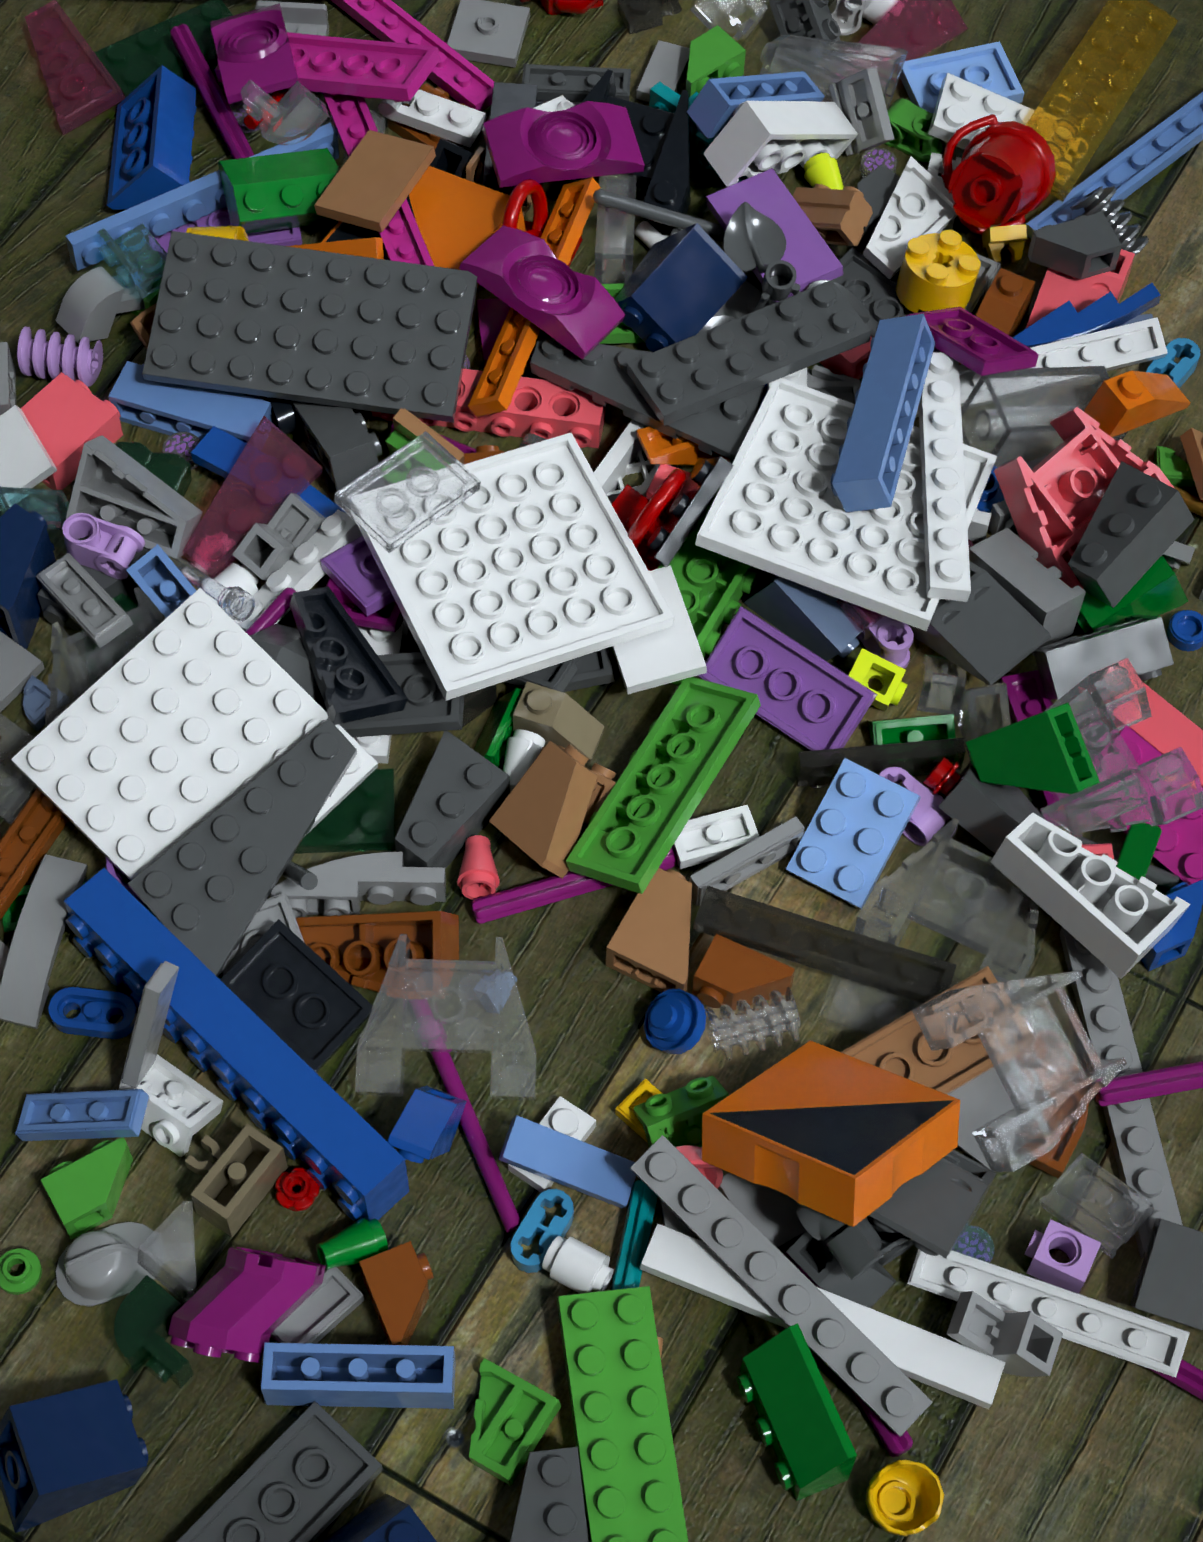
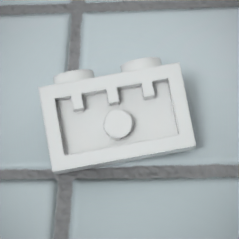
M158 1054L154 1064L136 1088L143 1089L149 1095L141 1129L156 1139L160 1145L167 1147L179 1157L184 1156L189 1151L192 1136L220 1114L224 1102ZM121 1079L119 1090L135 1089L122 1083L123 1079Z

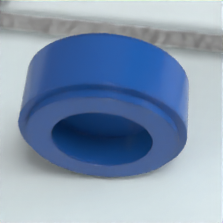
M1182 610L1175 613L1167 628L1169 642L1182 651L1200 649L1203 646V615L1192 610Z

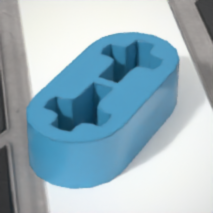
M1187 338L1172 340L1166 346L1168 354L1164 358L1155 359L1148 366L1146 372L1166 374L1180 388L1195 371L1200 358V348L1194 341ZM1186 356L1178 364L1174 362L1175 357Z
M548 1189L540 1193L515 1232L511 1241V1259L514 1265L521 1271L535 1273L542 1270L544 1257L557 1236L564 1238L574 1219V1207L570 1196L564 1191ZM556 1203L560 1204L563 1218L554 1216L548 1227L544 1226L543 1224L546 1219L544 1206L553 1208ZM537 1234L541 1236L539 1240V1252L541 1255L532 1254L529 1259L524 1258L521 1245L530 1246Z

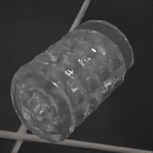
M789 987L786 989L785 998L779 991H771L768 1003L762 995H755L752 1001V1008L746 1000L740 999L736 1002L735 1013L728 1004H722L719 1007V1018L712 1009H705V1025L711 1046L715 1053L721 1050L728 1061L732 1060L733 1046L736 1045L744 1056H748L751 1041L756 1043L761 1052L766 1051V1037L771 1036L778 1047L782 1046L784 1032H788L794 1042H799L800 1018L794 996Z

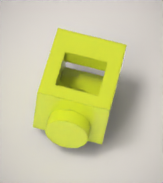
M863 648L848 674L867 688H869L868 681L870 679L876 678L881 681L882 689L880 691L869 689L878 694L871 705L884 712L890 703L895 706L898 705L908 685L901 681L906 672L905 669Z

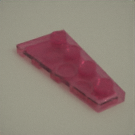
M56 0L25 16L63 135L125 99L121 88Z
M899 0L836 66L843 78L867 68H877L879 80H882L898 71L899 62L921 58L960 36L968 28L951 0Z
M263 416L184 548L183 555L212 580L236 559L232 554L255 523L268 524L289 494L295 493L300 495L322 473L323 467Z

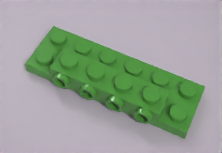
M718 491L669 564L672 567L704 658L706 654L710 655L719 642L723 635L720 631L725 623L730 624L742 606L738 601L743 593L751 595L760 578V573L757 572L758 568L695 545L697 534ZM609 647L610 655L615 657L612 647ZM683 680L672 683L679 686Z
M695 677L683 679L659 718L652 722L648 735L638 750H635L630 756L627 767L620 778L615 781L616 784L599 810L591 816L588 827L566 859L569 871L643 894L761 706L758 695Z

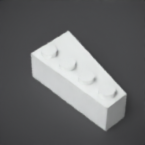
M745 101L734 110V116L703 154L726 187L738 183L739 177L747 176L750 178L771 168L777 174L788 172L789 169L797 164L804 168V164L810 158L820 153H829L831 158L837 160L858 133L835 102Z
M1033 812L1006 836L991 860V863L1120 979L1174 927L1190 906L1188 902L1177 896L1172 900L1155 890L1157 884L1141 876L1138 880L1117 868L1118 862L1104 853L1102 856H1098L1082 847L1081 840Z

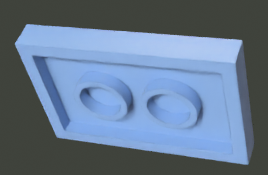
M1000 41L899 62L898 74L911 102L930 113H934L941 84L947 73L1017 103L1023 102L1024 91Z
M844 758L786 870L862 910L921 799L920 795Z

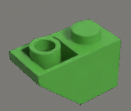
M718 25L691 41L686 90L689 97L695 92L700 93L708 79L744 75L746 50Z
M124 1137L115 1141H103L94 1146L88 1155L75 1162L66 1161L60 1163L50 1170L48 1176L40 1179L71 1240L113 1217L133 1162Z

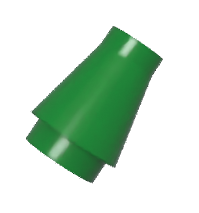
M361 1218L333 1237L316 1245L318 1259L321 1264L326 1265L325 1270L359 1264V1261L388 1250L385 1232L376 1218L368 1221L365 1218Z

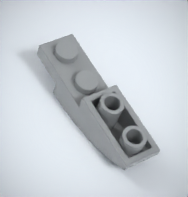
M378 852L332 860L307 869L315 874L318 879L317 886L312 890H306L291 880L286 879L275 885L271 892V897L286 892L295 918L305 917L306 915H360L361 901H369L377 905H386L393 901H411L417 905L446 902L445 868L404 867L403 852Z

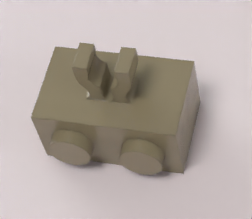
M249 1124L245 1125L224 1153L220 1150L218 1143L208 1135L204 1136L201 1140L202 1148L212 1153L215 1164L208 1160L198 1161L192 1155H189L185 1160L186 1167L197 1175L205 1176L190 1194L196 1213L232 1238L274 1186L278 1177L288 1168L283 1147Z

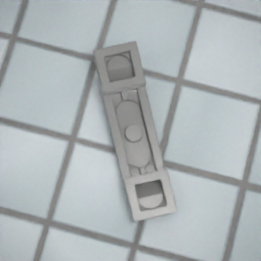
M45 854L26 897L0 983L1 1021L33 1029L38 1028L50 990L48 981L67 924L66 919L69 917L64 900L83 885L88 869L87 864Z

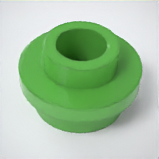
M17 1248L6 1252L0 1257V1288L5 1292L14 1295L24 1294L31 1291L40 1281L42 1266L38 1257L32 1251ZM14 1265H25V1270L21 1275H10V1270Z

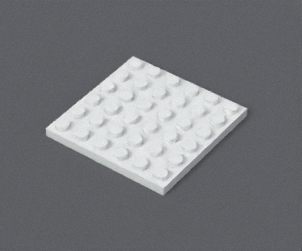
M785 378L773 381L732 463L734 466L722 483L697 534L695 545L927 631L940 599L928 598L926 595L920 428L913 425L892 506L845 512L839 497L834 496L832 492L831 475L836 472L839 461V448L844 444L847 434V421L849 417H852L855 404ZM963 444L967 525L969 529L997 456Z
M572 432L353 497L349 500V509L445 701L672 627L674 616L632 540L628 537L626 529Z
M199 588L11 760L131 881L319 727L329 716L216 602ZM339 724L335 726L357 749V755L331 797H328L318 813L309 832L378 768V762Z

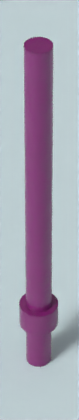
M408 1000L419 1025L417 1033L424 1048H429L447 1093L467 1101L460 1124L506 1233L515 1232L521 1224L520 1217L446 1046L447 1034L440 1020H435L427 1000Z

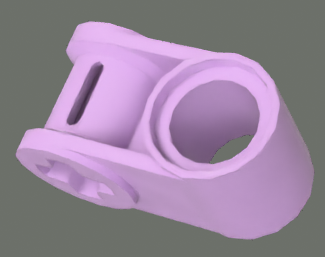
M87 513L73 514L63 523L62 530L67 553H70L80 565L98 570L115 579H126L129 573L126 569L129 568L136 552L142 551L145 546L144 538L135 530L127 526L107 522ZM80 538H88L86 540H78Z
M857 605L850 607L849 609L866 626L856 637L862 642L866 650L905 669L910 662L909 648L913 643L914 637L911 627L908 624Z
M900 767L884 769L879 774L880 776L898 785L900 780H902V787L920 795L921 799L902 834L914 844L925 846L951 818L938 807L943 798L937 793L935 795L931 794L932 791L911 776L908 771Z

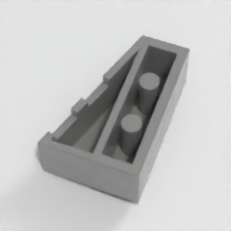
M103 435L84 443L66 519L76 513H87L116 525L127 526L144 538L145 548L152 549L158 544L167 556L175 559L193 549L203 513L200 509Z
M1005 528L970 547L969 561L986 570L1050 633L1051 638L1037 649L1068 638L1073 634L1086 591L1079 585L1070 588L1059 579L1062 577V571L1055 566L1048 569L1036 560L1038 552L1009 528Z

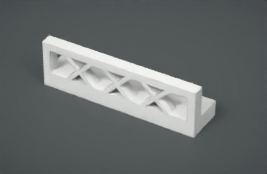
M633 419L594 471L610 502L615 501L625 488L622 481L625 475L639 472L642 473L644 482L642 485L632 488L646 497V492L660 464H650L649 460L644 461L642 455L643 448L636 435V430L648 426Z

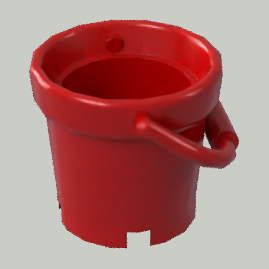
M994 114L969 122L956 130L947 142L942 158L944 173L941 176L945 188L949 191V194L952 193V198L955 202L953 208L960 222L973 233L980 235L991 225L1009 226L1025 224V215L1038 208L1048 197L1056 177L1055 159L1047 141L1032 127L1015 121L998 122ZM985 127L979 130L967 144L960 164L953 170L952 156L956 145L965 135Z

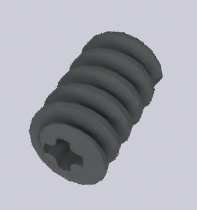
M1101 186L1070 207L1072 211L1084 208L1085 212L1082 215L1087 216L1103 211L1122 244L1121 249L1135 253V256L1149 242L1147 236L1135 238L1141 229L1138 223L1127 226V223L1133 216L1131 211L1119 213L1125 201L1121 198L1110 200L1116 193L1117 189L1115 186L1106 188Z

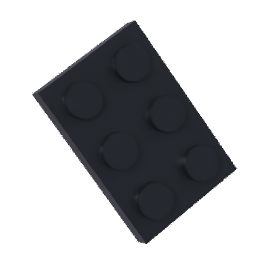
M279 919L221 978V981L316 1073L375 1011V1007Z

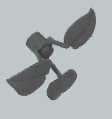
M743 202L729 220L723 240V251L744 273L750 272L755 268L760 273H765L761 284L763 294L752 311L754 312L763 308L769 299L781 301L786 299L790 293H793V295L800 293V285L795 283L796 270L793 265L781 260L786 250V238L782 229L772 219L755 210L747 202ZM830 280L814 281L809 284L807 290ZM834 282L865 324L868 323L870 315L860 299L843 285ZM726 315L714 316L698 334L732 321L735 318Z

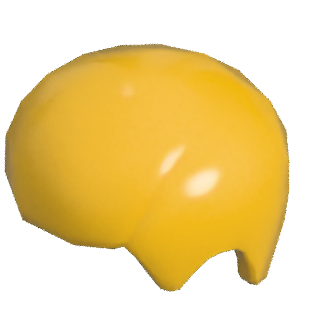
M898 1460L884 1466L869 1481V1487L866 1490V1504L872 1520L886 1533L901 1536L917 1534L936 1522L941 1514L944 1492L939 1477L924 1463Z

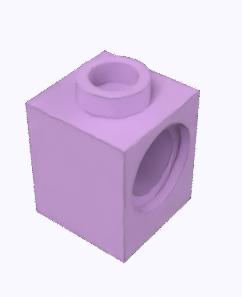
M1050 1219L1044 1233L1035 1230L1024 1254L1032 1258L1027 1274L1044 1282L1079 1293L1086 1281L1101 1242ZM1059 1249L1064 1251L1068 1255L1070 1262L1059 1263L1050 1256L1049 1250Z

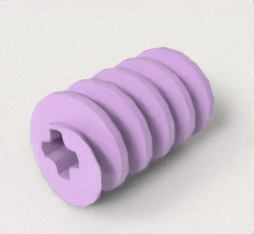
M23 327L18 340L17 361L20 371L24 376L36 374L41 379H47L49 376L54 379L62 372L74 381H82L88 387L96 382L100 374L103 362V347L99 339L94 348L90 349L89 337H82L77 347L75 337L72 334H68L64 344H61L59 332H53L49 341H46V332L43 329H38L35 338L32 339L30 327Z

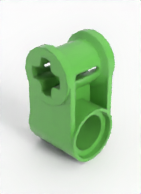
M897 99L887 109L894 140L884 144L893 146L921 162H929L931 152L942 154L943 148L940 139L928 134L933 113L914 105V103L907 99Z

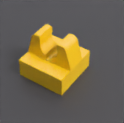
M1026 224L989 227L982 233L983 248H986L991 260L998 263L1001 262L1000 251L1004 246L1011 252L1012 263L1018 262L1022 258L1024 243L1027 240Z

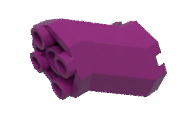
M229 1247L225 1266L172 1315L168 1335L172 1336L170 1343L176 1346L192 1348L194 1353L205 1356L221 1357L223 1352L234 1354L233 1357L239 1360L261 1363L264 1343H269L271 1333L322 1284L326 1265L297 1257L292 1259L284 1257L282 1254L244 1247Z

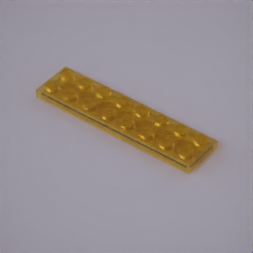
M1148 0L1107 1L1026 124L1047 141L1054 155L1056 177L1050 194L1062 202L1075 185L1178 22L1177 19Z

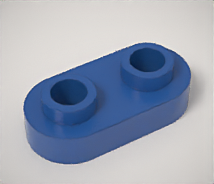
M67 987L61 989L51 998L48 1007L51 1020L59 1031L66 1034L120 1039L126 1037L133 1031L137 1017L135 1004L126 994L88 988ZM71 1010L80 1011V1014L75 1018L66 1017L67 1013ZM114 1015L123 1016L119 1023L113 1024L109 1022L110 1018Z

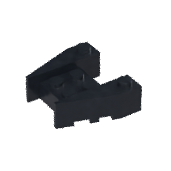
M608 69L582 103L594 101L627 108L645 167L643 172L599 177L646 189L647 193L643 202L687 214L691 203L690 116L687 113L690 108L688 91H682L675 113L615 97L613 70ZM585 178L540 183L545 191L546 198L557 200L564 184ZM644 218V221H648L654 228L668 232L676 229V227Z

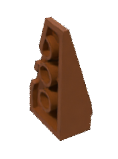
M444 911L296 918L305 944L348 983L399 1000L445 999L459 960V915Z

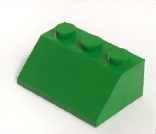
M328 148L218 162L231 226L244 227L247 234L339 222L338 220L317 215L314 206L340 170Z
M797 1323L786 1328L743 1357L740 1368L741 1375L736 1376L743 1399L746 1403L753 1401L760 1418L755 1419V1424L765 1446L772 1444L779 1460L774 1463L778 1480L784 1490L791 1488L796 1501L847 1481L857 1457L856 1451Z

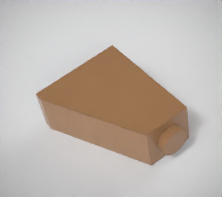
M549 741L489 822L540 866L563 879L569 869L566 859L577 843L597 775L585 766L589 758L575 747L568 744L565 749H562L552 741Z
M658 868L643 894L638 893L607 945L606 966L661 993L669 989L687 991L692 883L688 882L682 874L675 870Z

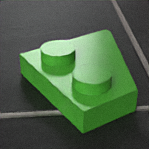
M483 1358L479 1369L481 1382L479 1398L475 1401L474 1419L476 1422L474 1433L471 1435L469 1459L475 1466L511 1486L527 1462L529 1453L534 1451L560 1410L561 1403L556 1397Z

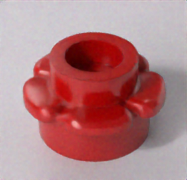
M945 757L940 760L923 781L932 790L931 794L935 795L940 791L946 795L961 777L955 772L959 767V763L956 762L953 765Z
M294 1168L290 1173L284 1172L275 1183V1187L278 1190L276 1193L278 1203L292 1211L308 1209L314 1203L320 1191V1186L307 1174V1169ZM299 1185L301 1190L294 1192L293 1187Z

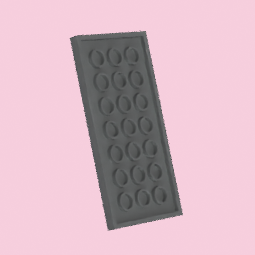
M172 231L142 374L144 379L149 381L395 415L401 408H405L417 418L454 423L478 286L477 276L465 270Z

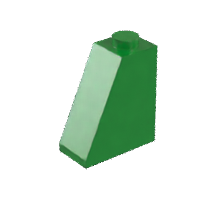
M1161 556L1114 608L1085 593L1077 623L1086 634L1091 630L1095 632V628L1104 625L1113 627L1126 623L1125 618L1132 615L1159 616L1188 602V599L1176 574L1164 557Z
M1069 702L966 742L970 752V761L977 770L981 782L1065 794H1074L1100 783Z

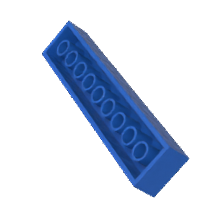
M105 868L64 900L69 915L66 923L76 935L73 938L76 947L88 959L94 955L103 964L101 970L115 986L118 987L123 983L132 992L129 997L138 1009L144 986L160 964L167 961L179 967L163 1033L173 1043L180 1040L189 1049L187 1054L191 1061L202 1072L210 1069L219 1078L216 1082L222 1092L232 1101L239 1098L249 1108L246 1110V1113L258 1128L264 1131L269 1127L279 1137L276 1142L283 1147L284 1153L293 1161L299 1157L309 1167L307 1174L320 1186V1189L325 1191L329 1187L340 1198L337 1202L348 1217L353 1221H356L358 1218H365L367 1221L374 1218L379 1220L409 1192L405 1158Z

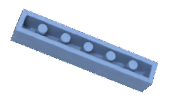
M924 314L880 320L875 337L871 339V352L868 362L863 366V379L860 389L855 393V406L852 417H849L847 421V434L844 444L839 448V461L836 472L831 475L832 492L834 496L839 497L845 512L892 506L935 347V340Z

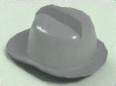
M135 1222L114 1224L98 1231L83 1233L73 1240L59 1257L55 1271L57 1286L65 1298L76 1305L87 1307L104 1304L115 1298L140 1290L153 1282L162 1269L165 1259L163 1243L155 1231L144 1224Z

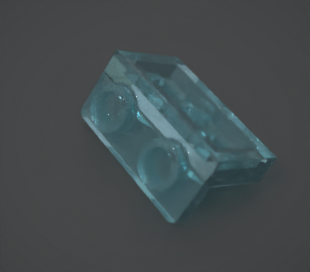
M143 223L115 240L111 238L104 228L97 232L103 243L98 248L100 254L110 268L115 265L118 267L115 271L126 289L133 286L142 299L160 289L167 253Z

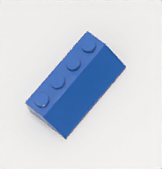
M163 65L117 105L107 206L113 210L129 209L190 183V165L193 160L191 155L192 140L195 135L193 130L194 115L197 110L195 105L196 88Z

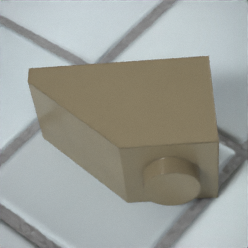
M527 681L513 713V734L517 729L536 733L545 739L544 747L549 741L564 748L570 744L588 757L587 763L591 764L603 735L604 725L566 693Z

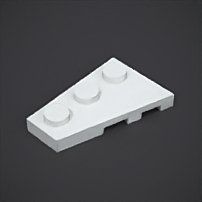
M912 156L909 158L863 252V255L888 279H891L901 269L910 239L925 234L940 233L958 216L953 208L955 202L952 198V193L949 194V191Z

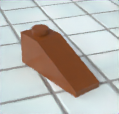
M1000 268L986 292L976 316L1005 334L1014 337L1029 310L1035 281Z

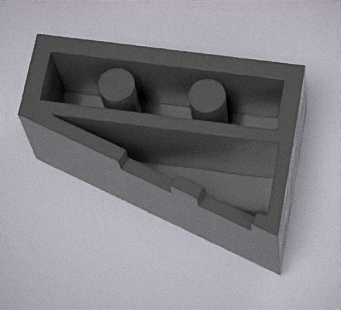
M290 400L299 422V433L315 464L320 462L330 476L325 478L327 487L330 491L336 489L339 507L346 511L347 514L353 516L349 509L350 498L384 488L377 457L382 455V449L374 432L368 433L362 414L360 412L354 413L352 408Z
M1121 461L1068 565L1086 593L1114 608L1194 521V518L1178 490Z
M444 731L395 837L396 852H403L404 867H442L446 869L464 850L466 839L480 833L510 794V776L448 731Z

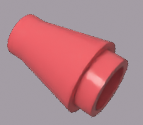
M474 835L466 839L465 852L457 880L462 894L466 898L474 900L494 894L500 883L490 849V840L482 835Z

